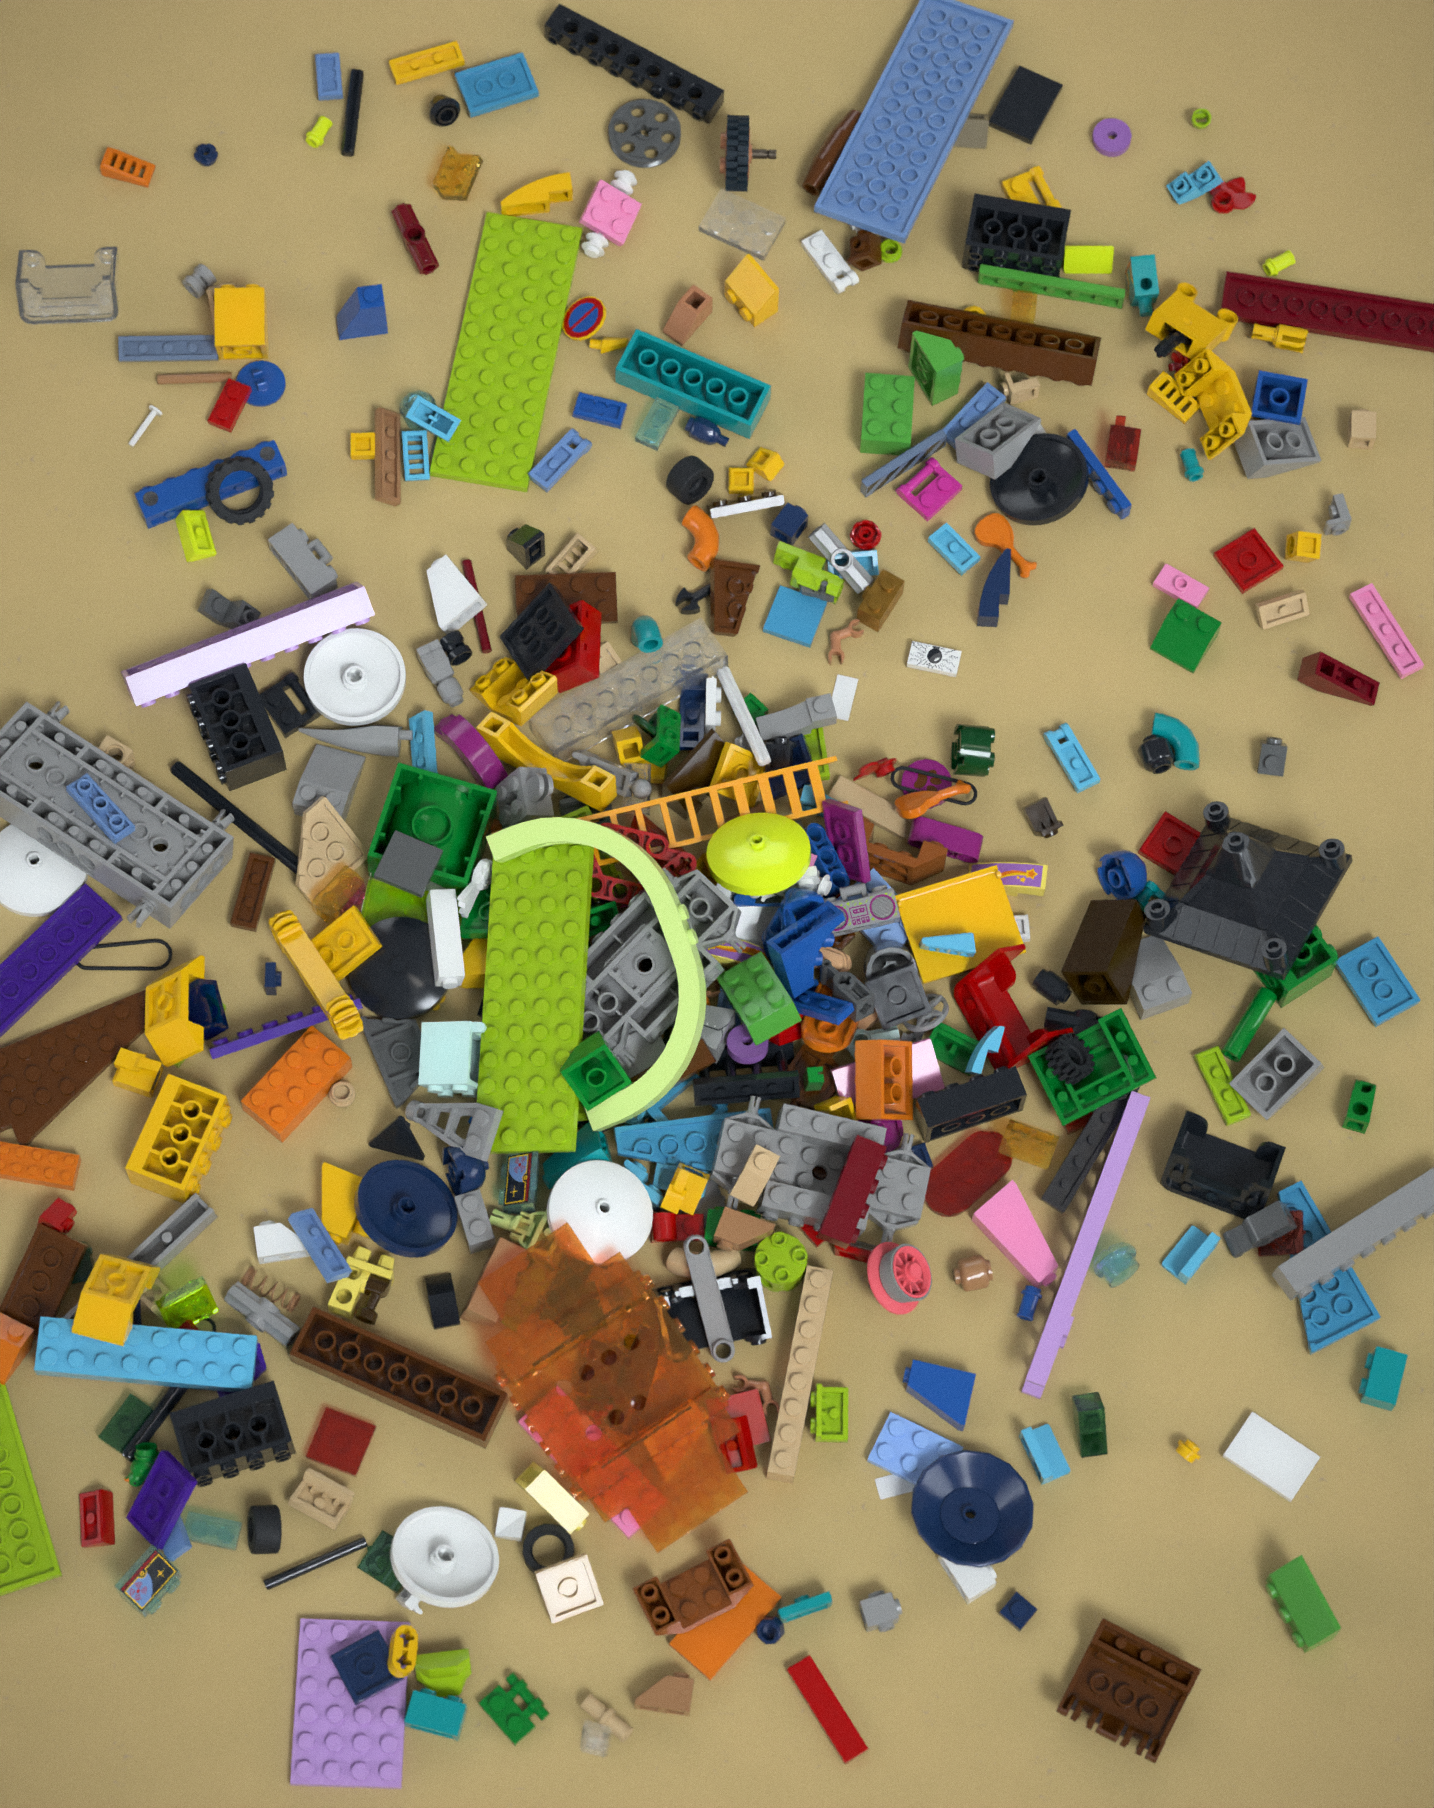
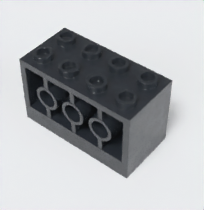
M975 193L966 236L962 268L968 269L971 272H979L980 265L984 264L1059 278L1071 210Z
M246 663L189 684L191 694H188L187 698L194 719L197 720L201 737L207 744L211 761L215 763L218 778L222 785L227 784L229 792L287 770L283 749Z
M274 1380L169 1413L185 1469L198 1481L196 1484L198 1487L208 1486L213 1483L214 1479L224 1477V1479L236 1477L240 1474L239 1471L259 1470L266 1466L265 1463L274 1460L277 1463L287 1461L292 1458L291 1455L296 1454Z

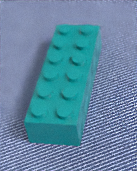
M638 329L635 330L615 368L616 383L696 417H703L717 426L748 439L751 438L771 398V385Z

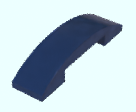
M681 670L679 750H693L704 737L706 671Z

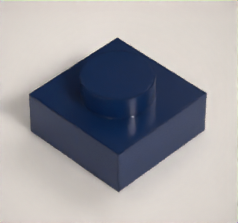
M265 962L266 995H277V987H282V971H278L276 962Z
M1016 1592L999 1612V1615L1020 1632L1038 1609Z

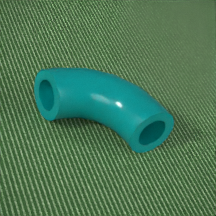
M648 615L638 617L631 625V642L642 652H655L663 645L658 624Z
M1155 712L1151 735L1168 739L1175 754L1174 766L1189 771L1198 769L1200 764L1199 744L1191 729L1177 718Z

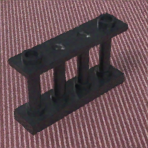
M793 1041L781 1046L769 1042L767 1055L761 1061L754 1064H741L734 1061L729 1056L726 1045L717 1064H711L699 1072L700 1078L693 1079L695 1106L749 1102L750 1096H756L755 1101L757 1097L761 1098L760 1101L800 1098L798 1070L789 1071L788 1065L794 1059ZM777 1066L778 1072L763 1073L762 1067ZM751 1068L752 1074L736 1075V1069ZM725 1070L726 1076L710 1077L709 1071Z

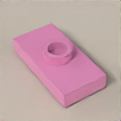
M1165 564L1153 582V587L1176 600L1179 598L1195 608L1199 607L1209 591V587L1168 564Z

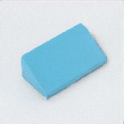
M875 548L850 551L871 576L879 575L877 550ZM845 552L837 553L835 563L838 565L844 564L848 558ZM826 558L828 572L843 579L841 574Z

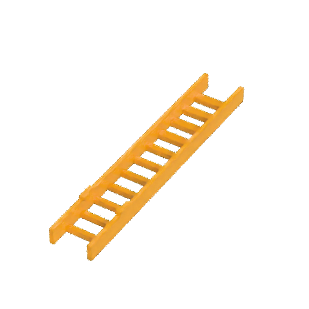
M828 757L576 819L596 823L600 819L609 817L611 823L618 825L616 815L635 811L639 830L647 832L641 809L660 805L669 848L676 849L709 841L714 834L701 836L691 797L709 793L717 828L719 829L725 824L717 791L732 787L739 816L750 814L743 785L757 781L765 813L777 814L768 779L782 775L792 813L785 817L796 820L823 813L822 801L826 800L818 766L835 763L837 757ZM807 769L817 808L802 811L793 773ZM685 799L694 838L676 842L666 803ZM649 845L650 851L654 854L660 853L662 850V846L651 848ZM594 848V855L600 867L620 862L614 857L600 859L598 849Z

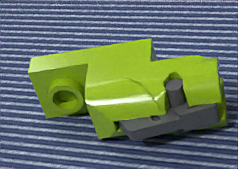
M780 541L776 548L773 564L793 571L790 585L800 589L802 595L819 598L833 604L837 603L845 580L831 572L824 571L826 558Z

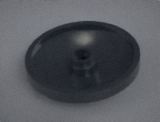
M1051 433L1034 434L1012 467L998 478H990V491L998 509L1010 520L1024 525H1044L1063 518L1080 503L1088 487L1089 469L1083 453L1071 440Z
M392 917L370 926L382 947L349 973L350 984L356 997L360 998L361 1003L372 1013L383 1018H393L395 1020L414 1019L435 1008L444 998L448 989L443 988V986L435 987L429 925L411 917Z

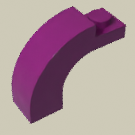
M451 714L443 718L434 727L435 735L458 753L480 786L493 789L508 776L502 763L485 739L460 714L458 716Z

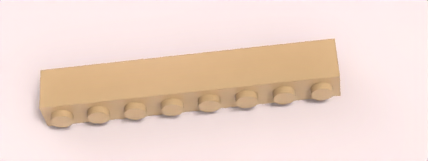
M807 1265L767 1479L791 1484L794 1482L833 1270Z

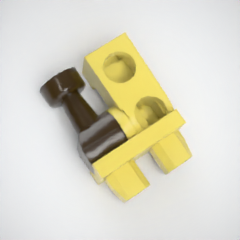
M358 1246L353 1256H348L346 1260L352 1272L349 1277L338 1280L328 1302L329 1312L352 1320L360 1294L363 1293L368 1295L364 1307L358 1308L355 1318L363 1323L375 1325L378 1317L375 1309L380 1299L388 1295L394 1281V1258L381 1255L376 1266L368 1263L372 1254L371 1251Z

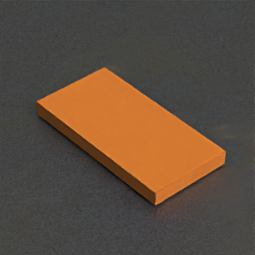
M745 1565L744 1567L754 1586L733 1609L686 1633L677 1634L669 1643L671 1648L709 1681L713 1679L754 1632L762 1619L782 1599L779 1594Z

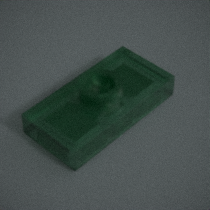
M130 1394L98 1438L121 1454L122 1450L153 1409Z

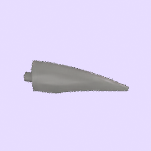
M373 725L338 730L299 728L301 733L341 748L388 757H399L401 740H413V730H402V726Z

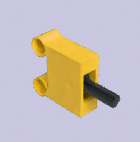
M1182 282L1177 285L1175 292L1154 310L1145 330L1161 340L1154 348L1158 358L1166 357L1175 349L1192 360L1203 350L1210 349L1212 351L1221 342L1228 341L1238 322V316L1229 309H1220L1215 317L1194 303L1198 294L1197 289L1189 283Z

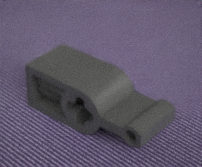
M823 960L820 965V983L832 990V997L853 1003L854 1011L849 1017L856 1023L874 1013L875 994L853 974L839 972L832 966L830 960Z
M1278 1200L1247 1217L1241 1225L1226 1231L1223 1236L1232 1256L1238 1258L1249 1250L1264 1246L1297 1228V1225L1287 1204Z

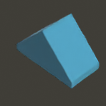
M419 395L405 416L423 429L448 442L461 422L457 417Z

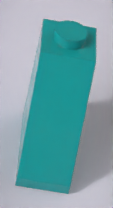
M588 1122L577 1132L576 1152H555L543 1163L545 1174L542 1175V1178L548 1189H552L559 1178L577 1164L594 1160L613 1163L607 1137L603 1131H593L590 1122Z

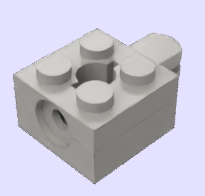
M518 767L495 786L500 811L499 821L502 829L525 821L552 818L554 816L551 800L553 779L550 774H547L546 768Z

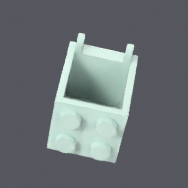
M472 1021L422 1022L418 1085L427 1088L429 1093H437L438 1097L453 1098V1094H462L463 1097L470 1098L477 1097L481 1033L486 1031V1024Z

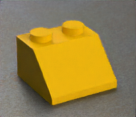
M750 254L746 255L725 280L724 295L730 304H735L738 307L741 317L756 327L778 312L779 288Z

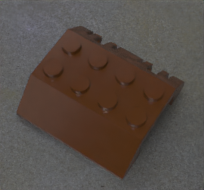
M1102 1618L1056 1712L1066 1717L1069 1710H1073L1074 1712L1070 1719L1075 1722L1079 1719L1082 1712L1090 1715L1086 1722V1728L1091 1730L1094 1723H1098L1095 1732L1114 1743L1117 1742L1120 1735L1123 1736L1120 1746L1124 1748L1129 1744L1131 1738L1136 1739L1139 1743L1135 1754L1141 1756L1144 1749H1147L1145 1759L1155 1764L1202 1669Z

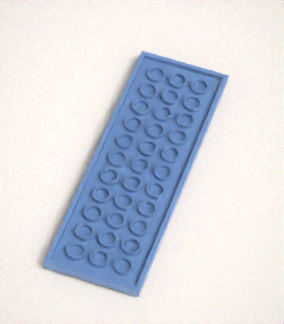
M920 0L814 206V212L905 244L1013 28L1014 20L956 0Z

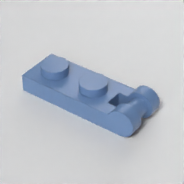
M574 428L570 429L528 473L530 480L548 492L582 455H585L591 449L592 442L588 439H582L579 436V432ZM574 444L576 448L572 449L569 445Z

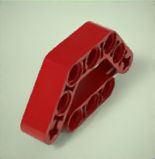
M613 823L599 824L613 829L624 836L628 833L634 834L637 837V844L651 857L667 861L661 868H666L674 877H676L675 873L668 869V867L671 866L672 869L677 868L681 864L680 858L682 860L688 859L689 862L687 863L688 870L683 868L676 872L679 877L696 869L697 862L691 853L670 849L667 839L661 835ZM654 839L662 843V850L659 854H654L650 851L649 845ZM594 855L592 878L599 880L600 889L595 893L591 892V897L615 901L618 904L628 906L630 900L641 890H645L642 884L603 875ZM616 884H621L625 887V895L620 899L616 898L612 893V889Z

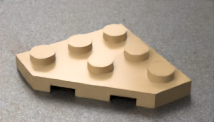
M321 796L303 812L296 876L297 888L309 903L314 906L367 860L368 850L324 796Z

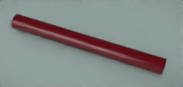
M470 559L463 560L462 566L465 578L478 592L472 561ZM482 609L474 616L482 653L487 654L492 649Z

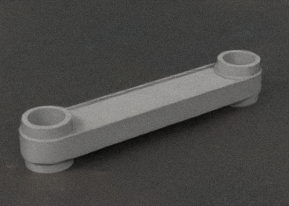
M691 1235L685 1239L683 1250L710 1353L716 1361L721 1363L728 1362L735 1354V1347L708 1243L700 1235ZM693 1239H699L702 1243L703 1248L698 1254H692L689 1251L688 1245ZM721 1343H726L729 1346V1354L724 1358H719L716 1355V1347Z

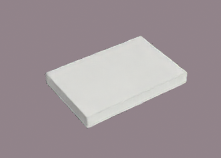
M1254 1412L1250 1414L1222 1456L1289 1502L1292 1501L1320 1456Z

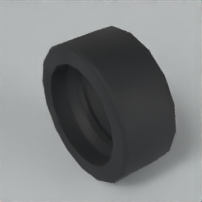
M542 1524L534 1527L527 1534L523 1542V1557L526 1566L533 1573L547 1567L539 1564L533 1556V1546L542 1536L553 1535L563 1542L565 1554L561 1561L574 1557L573 1540L563 1527L556 1524Z

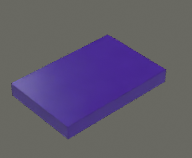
M161 1450L126 1519L155 1549L162 1550L198 1481L169 1451Z

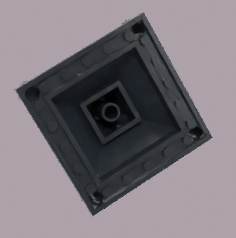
M1219 801L1211 802L1203 810L1206 825L1162 899L1152 900L1146 905L1145 916L1147 922L1143 928L1144 933L1284 981L1353 861L1352 855L1345 852L1344 844L1338 839H1327L1319 847L1315 844L1300 841L1299 839L1231 818L1225 803Z

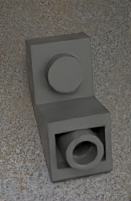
M214 589L206 590L198 609L199 613L215 624L230 629L257 620L261 614L260 611L244 600L230 601Z

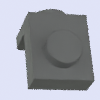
M1267 737V741H1260L1261 749L1257 773L1283 777L1287 744L1282 743L1281 738Z

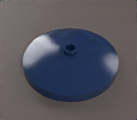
M389 1160L379 1163L364 1175L355 1192V1212L361 1227L377 1245L393 1254L409 1258L429 1256L443 1248L456 1229L458 1213L455 1199L450 1189L438 1175L415 1162Z

